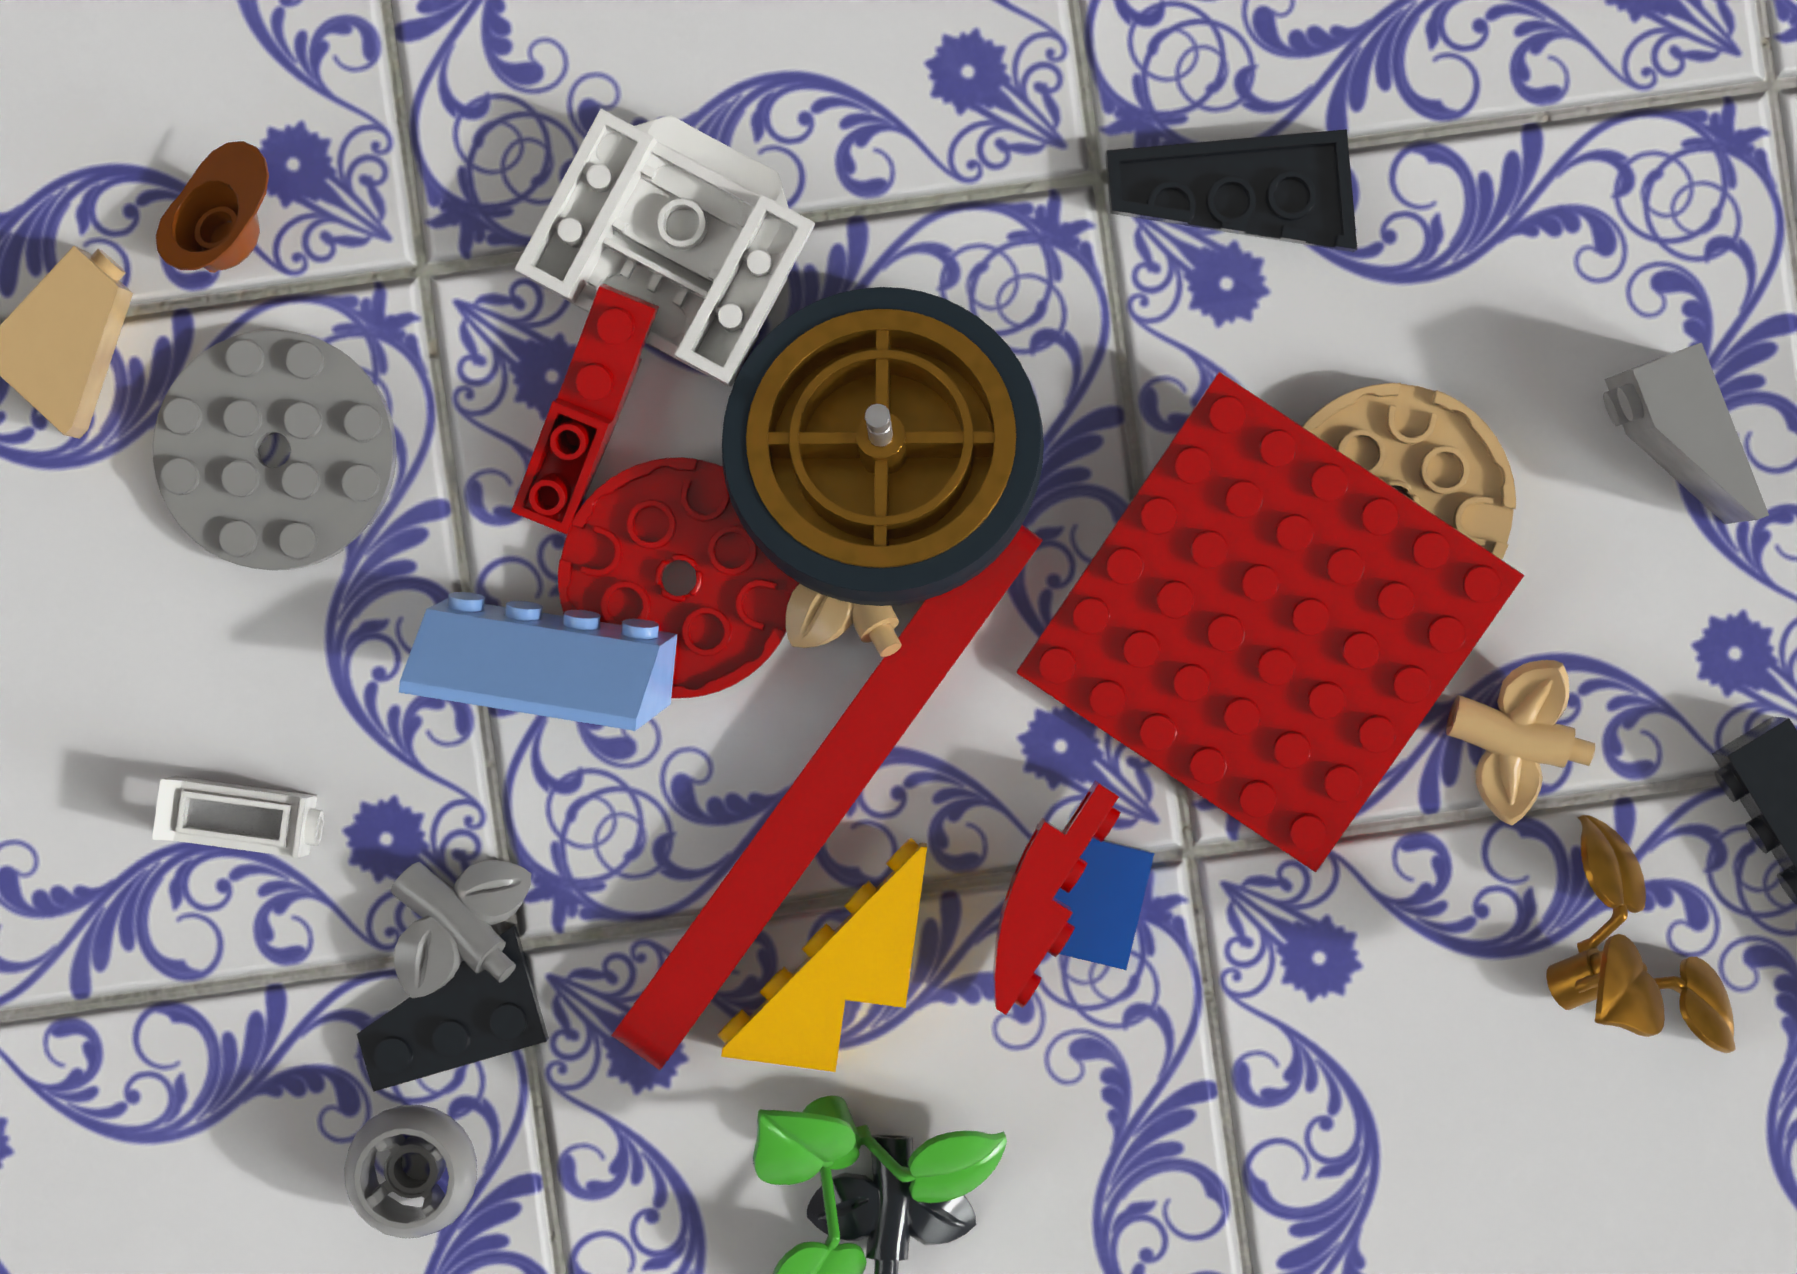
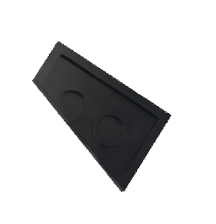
M516 924L499 935L506 942L502 952L516 964L514 971L503 982L499 983L486 970L475 973L463 960L454 977L445 986L423 997H409L357 1033L373 1092L540 1044L549 1039Z

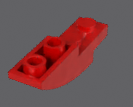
M604 283L599 286L558 397L552 401L511 510L512 513L566 535L569 533L572 527L571 523L581 508L642 361L640 356L659 306Z
M1094 781L1063 830L1057 828L1044 818L1040 820L1025 846L1012 875L1001 910L993 965L994 1003L996 1009L1007 1015L1014 1003L1021 1008L1027 1004L1042 977L1034 972L1046 953L1048 952L1056 957L1072 935L1075 926L1067 921L1073 912L1069 906L1054 896L1060 888L1067 893L1072 890L1088 864L1080 856L1091 839L1095 838L1102 842L1120 816L1121 812L1113 807L1119 796L1097 781Z

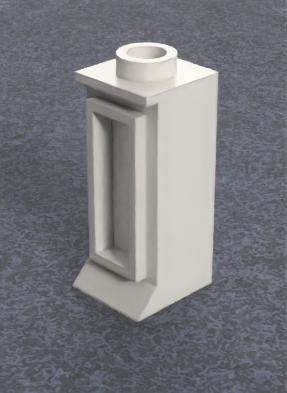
M173 776L160 779L152 840L179 841L301 858L309 855L311 845H319L323 830L324 813L323 810L316 809L317 795Z

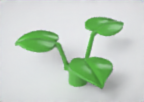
M821 1097L807 1105L803 1112L760 1109L757 1116V1139L753 1153V1166L757 1176L769 1184L791 1185L807 1181L820 1171L828 1227V1236L825 1244L804 1242L796 1245L780 1259L773 1274H863L867 1263L863 1249L853 1243L839 1244L840 1231L831 1169L839 1170L852 1165L859 1158L861 1145H865L899 1181L911 1182L909 1191L915 1201L940 1203L962 1197L977 1188L990 1176L1000 1162L1007 1144L1004 1131L997 1134H988L966 1130L937 1135L920 1145L911 1154L908 1167H903L872 1137L867 1125L856 1127L848 1105L842 1097Z

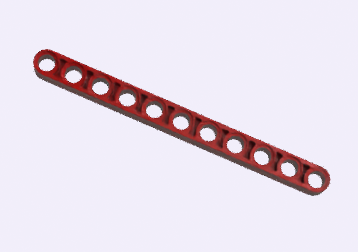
M1022 524L1008 547L980 574L951 591L923 602L898 637L902 644L901 648L894 654L884 657L615 1029L611 1035L659 1071L663 1068L1043 541L1041 537Z

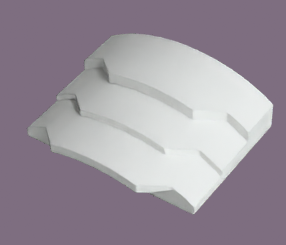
M600 109L514 270L587 312H590L597 290L603 283L659 306L646 344L732 387L760 335L759 331L787 281L788 274L811 234L815 222L789 209L778 171L717 141L671 115L633 126Z

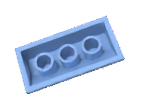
M453 592L448 595L447 599L426 609L400 679L399 693L636 731L671 704L677 634L659 631V624L650 620L626 619L622 621V625L600 622L601 615L592 611L568 610L564 612V616L542 613L543 606L534 602L510 601L506 603V607L485 604V597L480 594Z

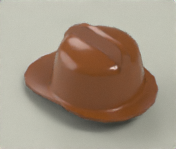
M244 141L228 142L213 150L199 165L180 195L171 203L160 219L156 232L157 251L166 264L178 270H198L204 267L209 272L215 273L219 270L235 267L249 257L258 242L260 228L257 211L266 195L269 179L266 159L256 146Z

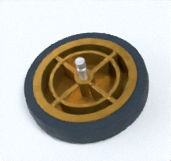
M875 287L841 292L816 301L786 318L757 345L744 363L730 393L723 422L722 465L725 483L732 506L753 542L773 564L803 586L822 595L860 605L889 606L924 601L951 591L980 574L1008 547L1021 528L1035 497L1043 466L1044 440L1039 406L1030 381L1020 361L1008 344L994 329L962 306L942 297L905 288Z

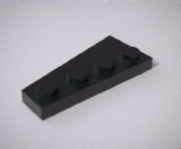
M1347 129L1107 150L1105 153L1110 214L1348 252H1355L1357 250Z

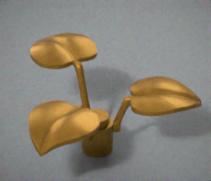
M1589 815L1577 817L1582 823L1581 857L1586 878L1597 897L1606 906L1613 908V914L1590 938L1577 943L1579 954L1548 967L1546 972L1547 984L1555 1001L1563 1009L1571 1010L1597 999L1595 1023L1620 1027L1639 1036L1650 1037L1659 1034L1664 1027V1003L1660 989H1672L1680 993L1679 1006L1684 1021L1703 1043L1723 1053L1735 1051L1733 1013L1727 991L1716 971L1703 959L1688 957L1682 960L1680 963L1681 978L1678 976L1653 978L1647 973V966L1642 962L1636 946L1625 935H1613L1606 940L1602 951L1597 949L1598 945L1626 921L1628 911L1637 913L1644 910L1646 888L1639 862L1625 840L1614 829L1597 818Z

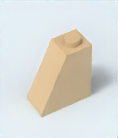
M73 246L0 325V376L63 435L78 439L89 429L133 293L119 281L126 272L99 248L91 255L89 252Z

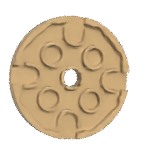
M1401 383L1377 384L1356 389L1336 398L1315 412L1302 425L1392 487L1402 489L1410 499L1500 559H1503L1509 545L1507 542L1512 527L1513 512L1516 509L1514 478L1509 461L1497 437L1488 425L1462 402L1438 390L1433 391Z

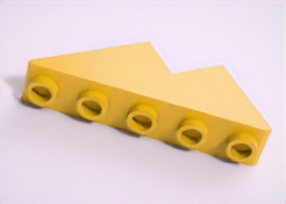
M912 838L908 839L886 862L893 871L877 888L870 881H867L844 905L851 914L835 930L826 923L802 947V950L809 957L793 973L785 966L782 967L764 985L759 993L766 1000L754 1013L749 1016L741 1009L719 1031L717 1036L725 1043L722 1048L721 1057L836 1072L845 1000L906 1008L927 843H920L918 845Z

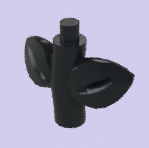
M872 1135L901 1166L908 1167L909 1158L913 1153V1137ZM872 1152L873 1180L866 1175L842 1173L832 1177L840 1239L859 1241L868 1237L866 1258L875 1260L874 1274H898L899 1261L908 1259L910 1236L924 1245L943 1244L967 1234L976 1225L975 1212L965 1195L940 1203L917 1202L912 1198L909 1191L911 1182L899 1181ZM821 1186L809 1202L807 1218L818 1229L828 1235Z

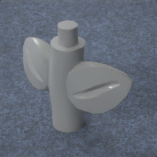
M486 860L468 866L452 887L431 872L421 862H416L408 867L396 879L391 888V893L422 917L414 921L399 936L394 949L395 971L405 993L411 998H417L437 991L454 977L462 959L475 973L486 970L499 983L507 979L516 968V964L502 952L506 942L493 930L491 925L506 921L519 909L530 888L531 873L514 863Z

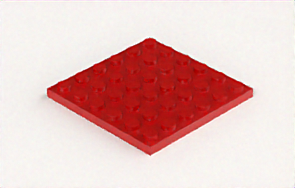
M1219 371L1039 636L1016 673L1314 872H1317L1520 583L1524 574Z

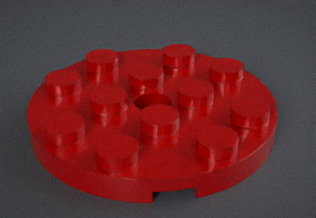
M685 457L656 459L637 464L623 470L597 488L576 513L564 543L561 559H559L558 590L563 614L568 610L592 611L601 615L600 622L622 625V621L626 619L650 620L659 624V631L677 634L671 698L705 696L739 683L760 668L782 642L787 633V605L792 592L800 583L786 575L773 564L753 542L741 524L729 497L723 466ZM678 560L688 562L696 571V584L688 594L681 596L669 593L662 581L665 568L670 563Z

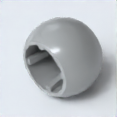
M423 1105L397 1106L384 1110L369 1119L355 1135L348 1149L344 1167L345 1187L354 1209L371 1227L394 1237L420 1238L439 1232L452 1224L465 1211L474 1194L477 1181V1157L472 1141L464 1128L451 1116L436 1108ZM402 1134L411 1135V1136L408 1137L407 1139H405ZM377 1150L379 1152L389 1150L391 1153L384 1167L386 1181L379 1184L374 1166ZM414 1152L424 1156L430 1167L429 1177L422 1180L409 1177L402 1168L403 1154ZM447 1167L449 1180L445 1194L437 1182ZM393 1191L401 1197L411 1199L422 1196L424 1203L422 1207L402 1205L389 1197L388 1194Z

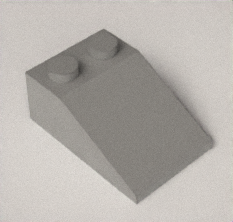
M1702 342L1605 379L1609 391L1604 392L1603 399L1612 422L1616 426L1623 425L1626 435L1724 524L1759 520L1769 516Z

